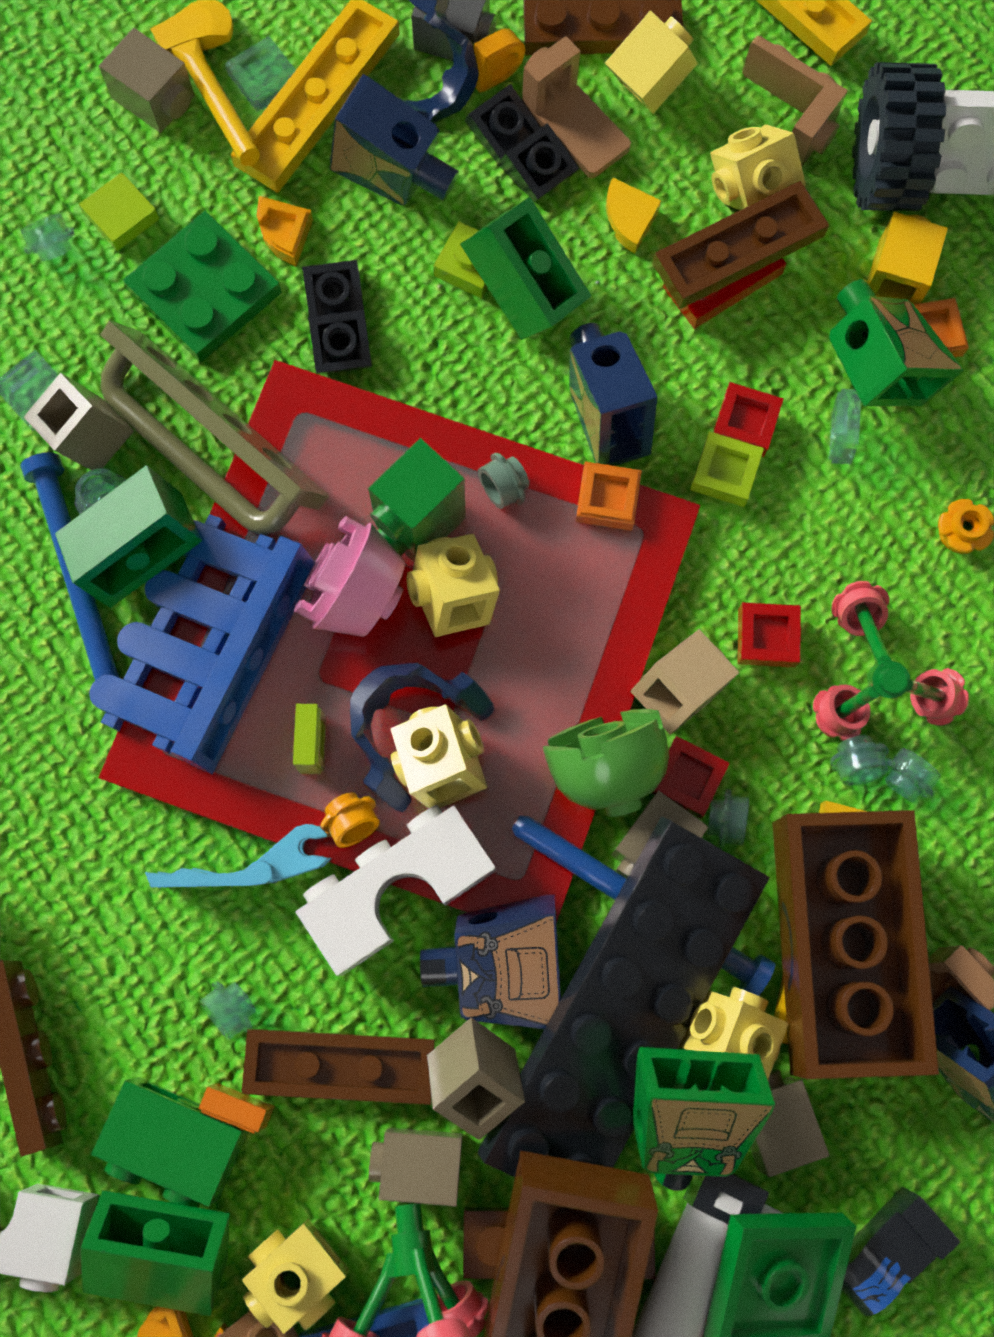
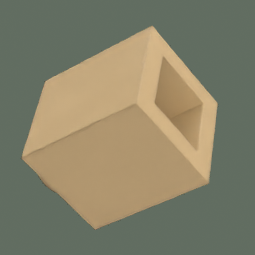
M698 629L656 662L630 692L646 709L659 711L663 727L671 735L710 703L740 672L728 661L722 651Z

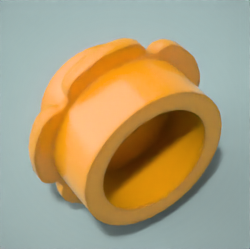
M970 499L956 500L949 504L948 511L943 512L939 517V537L942 543L955 553L968 554L974 550H984L991 544L994 538V531L991 530L994 525L993 514L986 506L982 504L974 505ZM963 522H970L972 530L964 529Z
M354 792L340 795L326 806V816L321 822V828L328 834L327 836L331 835L330 837L333 838L338 847L344 848L355 845L369 837L379 826L380 821L373 811L376 807V802L370 796L360 799Z

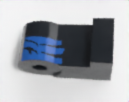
M901 1187L854 1236L842 1291L864 1316L875 1315L897 1297L906 1283L910 1284L936 1257L943 1260L960 1241L918 1194Z

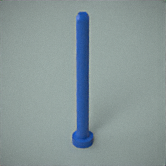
M53 452L30 456L21 462L20 467L24 480L36 485L94 679L96 680L103 675L119 677L96 600L93 596L72 583L55 535L57 531L71 522L58 477L64 473L61 457Z
M520 815L512 827V831L517 838L616 900L627 880L625 877L529 816ZM732 947L721 969L741 981L740 989L759 996L773 975L775 962L762 954L753 960Z

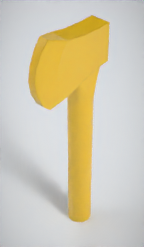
M197 0L174 16L150 29L158 45L185 63L187 71L240 163L244 166H251L259 160L260 152L203 54L205 50L230 42L233 35V20L230 11L217 0Z

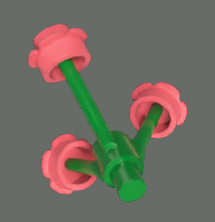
M857 581L847 585L842 593L834 597L831 605L832 614L838 617L837 622L840 627L852 635L866 636L875 660V664L870 668L867 675L868 686L862 691L851 685L831 686L828 691H820L813 701L817 726L830 738L838 736L842 741H852L861 734V728L869 721L871 713L869 702L880 696L890 699L897 698L905 692L910 693V700L916 713L927 717V721L930 724L942 726L951 723L955 715H961L965 712L969 703V693L963 687L965 685L964 678L959 672L945 668L943 671L931 669L919 675L915 680H912L905 666L891 660L879 634V630L888 619L887 605L890 599L883 587L879 585L873 587L868 581Z
M421 1203L396 1206L397 1234L391 1235L393 1253H387L381 1275L358 1321L355 1322L344 1317H338L331 1333L324 1332L321 1336L379 1337L370 1329L396 1277L416 1276L429 1325L423 1328L416 1337H476L485 1326L486 1320L484 1317L489 1309V1301L486 1297L484 1298L481 1292L475 1290L470 1281L464 1280L450 1285L433 1251L430 1230H423Z

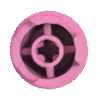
M345 516L340 521L337 529L346 535L336 545L333 543L325 544L303 585L312 590L313 594L309 602L299 599L294 607V612L313 622V629L364 637L371 631L380 617L384 620L388 619L395 609L403 591L397 585L402 576L405 561L371 523L363 526Z

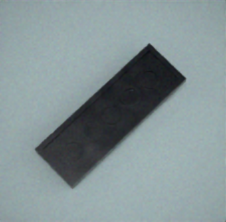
M661 816L520 1073L525 1102L487 1133L477 1152L482 1161L513 1177L516 1176L521 1151L613 1168L634 1130L633 1110L639 1047L677 1049L690 1026L694 1011L705 999L770 877Z

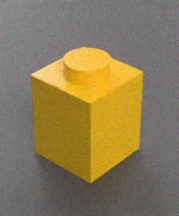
M894 212L879 240L867 280L877 297L907 299L913 304L921 303L932 286L948 227L931 223L930 220L920 215H904Z

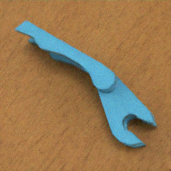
M304 824L295 827L262 857L242 871L216 873L199 868H181L174 873L145 872L151 888L252 886L277 883L278 881L322 868L332 858L319 855L308 856L304 852V843L308 839L328 837V834L320 826Z

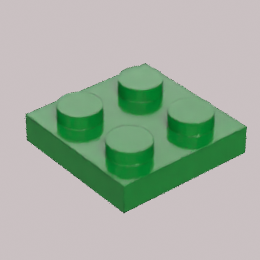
M207 211L202 212L123 279L127 290L199 363H202L282 293L279 282Z
M842 1212L731 1214L704 1337H830L857 1226Z

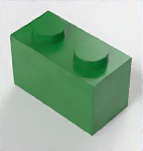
M531 197L509 209L460 244L521 340L552 327L592 296Z
M421 438L368 488L373 509L370 516L376 523L379 533L400 556L405 553L413 562H415L418 545L427 544L436 538L447 537L466 518L465 478Z
M147 465L55 533L72 583L110 608L202 542L182 493Z
M141 1077L124 1081L91 1155L106 1161L105 1172L119 1180L138 1185L142 1178L165 1187L162 1196L171 1203L198 1208L201 1203L209 1207L220 1199L248 1135V1131L203 1114L201 1109H199L200 1103Z
M102 1190L80 1247L83 1293L211 1316L228 1259L230 1213Z

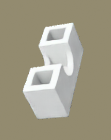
M438 805L429 808L407 824L411 834L391 847L386 839L375 844L355 859L360 867L358 870L340 882L334 874L330 875L303 894L308 903L295 912L336 976L345 975L394 941L384 926L379 913L381 897L386 888L393 882L407 877L421 879L435 890L446 906L496 872V867L454 805L443 813Z
M35 1184L19 1191L13 1217L6 1229L0 1231V1274L21 1277L20 1287L38 1292L58 1291L59 1285H66L82 1274L80 1247L97 1206L99 1194L44 1184Z

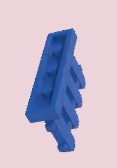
M209 514L205 523L193 520L202 542L183 555L187 558L178 575L162 570L146 582L145 594L147 598L160 608L151 627L140 622H133L124 626L119 632L117 638L118 647L122 653L133 660L124 678L121 679L114 675H103L97 678L90 688L89 696L92 704L105 712L101 720L102 724L120 731L124 721L151 732L157 735L152 744L154 747L168 754L172 752L190 765L213 775L294 613V607L306 589L303 585L315 561L301 543L280 536L276 543L273 538L262 534L259 535L256 543H252L224 532L223 530L227 524L221 518ZM205 565L237 577L229 595L197 583ZM179 616L211 629L202 648L169 635ZM152 668L184 682L175 701L142 688Z

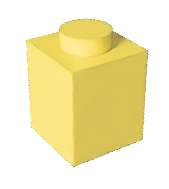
M650 10L605 64L615 78L654 114L696 67L698 62L689 48L694 39L688 31L673 17H670L664 24Z

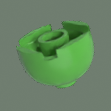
M636 709L620 712L623 721L604 723L602 717H598L569 727L547 740L549 746H543V751L557 788L571 802L588 809H606L607 815L610 817L626 815L642 807L641 798L657 788L666 775L669 761L667 738L658 710Z

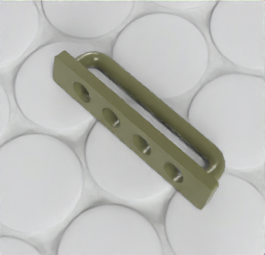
M108 321L100 335L115 350L101 373L100 386L104 400L124 421L240 525L255 534L268 535L281 530L292 519L300 506L320 510L329 494L143 333L114 321ZM133 364L280 493L267 511L258 510L124 390V378Z

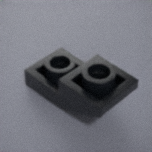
M511 84L470 112L464 120L497 164L534 202L579 169L550 125L547 123L542 127L539 126Z
M357 260L302 267L316 374L322 375L372 368Z

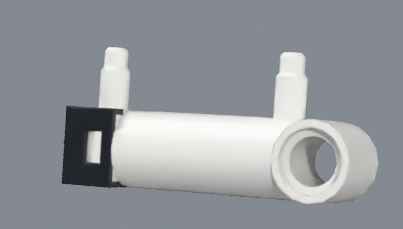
M735 1173L726 1177L693 1175L691 1184L683 1197L687 1201L686 1207L631 1337L703 1336L731 1214L782 1213L765 1204L769 1195L768 1191Z

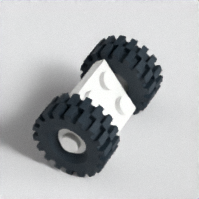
M875 63L874 67L870 68L868 80H865L862 88L863 99L859 100L857 109L859 118L858 122H855L854 128L856 141L852 149V158L855 159V165L852 173L853 179L856 181L853 192L854 197H857L856 204L858 208H861V210L920 211L922 205H926L928 202L929 193L994 195V91L945 90V82H941L942 71L940 68H937L936 64Z

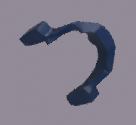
M407 0L425 14L424 21L431 24L433 29H440L444 33L453 50L454 65L452 68L444 71L441 91L428 99L419 101L402 100L432 123H435L459 112L466 105L478 81L479 69L472 42L447 19L446 12L449 0Z
M418 663L380 666L361 680L351 696V735L366 755L371 768L363 783L397 811L404 812L412 802V798L393 775L395 770L390 764L389 759L382 757L374 744L371 729L374 712L387 706L390 696L394 691L405 687H418L440 693L444 699H449L456 705L459 704L480 721L486 720L495 710L493 702L476 681L464 672H461L452 680H445Z

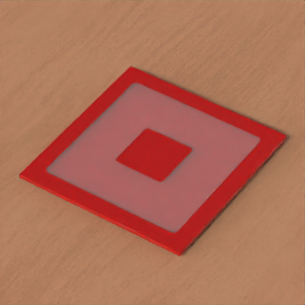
M274 360L248 425L329 494V497L320 510L300 506L292 519L281 530L265 536L273 538L276 543L280 536L301 543L312 559L316 561L326 543L336 545L346 535L337 529L340 521L345 516L363 526L371 523L378 530L376 523L370 516L373 509L368 488L421 438L465 478L466 518L447 537L455 538L474 533L483 555H489L492 558L497 571V585L500 592L489 625L435 637L422 606L415 607L410 599L407 588V574L413 571L414 562L404 553L401 557L405 561V567L397 585L403 589L401 597L388 619L384 620L380 617L366 636L362 637L313 629V622L296 612L293 613L213 775L190 765L172 752L168 754L152 745L157 735L124 721L120 731L116 734L98 778L274 843H278L297 826L312 824L321 827V822L326 816V806L340 795L354 792L360 799L370 796L376 802V807L373 811L380 823L369 837L355 845L344 848L338 847L330 836L320 839L310 838L304 843V852L307 855L332 858L329 863L355 872L360 868L355 861L359 855L385 839L391 847L411 834L407 824L429 808L410 794L408 786L406 787L401 783L396 772L393 775L412 798V802L404 812L392 808L363 783L371 768L366 755L351 735L350 699L354 690L369 673L385 665L418 663L445 680H452L461 672H464L476 681L493 702L495 710L486 720L480 721L459 704L456 705L449 699H444L440 693L426 688L405 687L391 694L390 701L384 709L374 712L371 724L374 744L382 757H387L393 766L391 754L397 751L391 728L409 721L413 713L423 708L440 707L446 704L463 721L470 719L476 726L483 742L484 753L478 755V759L488 788L440 808L443 813L453 805L455 806L496 867V872L447 904V906L467 913L538 896L555 894L557 923L573 873L517 838L512 831V827L520 815L529 816L582 850L596 809H588L571 802L557 788L549 771L543 746H549L547 740L553 735L591 719L602 717L604 723L623 721L620 712L631 709L635 696L630 691L641 680L701 505L640 484L632 531L575 522L584 465ZM499 453L505 459L515 457L523 466L529 479V487L524 489L525 501L521 505L511 503L505 508L499 509L485 493L479 480L478 469L492 461L490 457L492 454ZM236 454L234 455L225 480L258 510L267 511L280 493ZM214 502L210 514L221 518L227 524L223 530L224 532L256 543L260 534H255L244 528ZM205 565L197 583L229 595L237 577ZM306 587L301 600L309 602L313 591ZM179 616L169 635L202 648L211 629ZM152 668L142 688L175 701L184 682ZM296 703L318 704L327 718L324 771H321V774H300L293 765ZM407 877L390 884L443 904L435 890L421 879Z

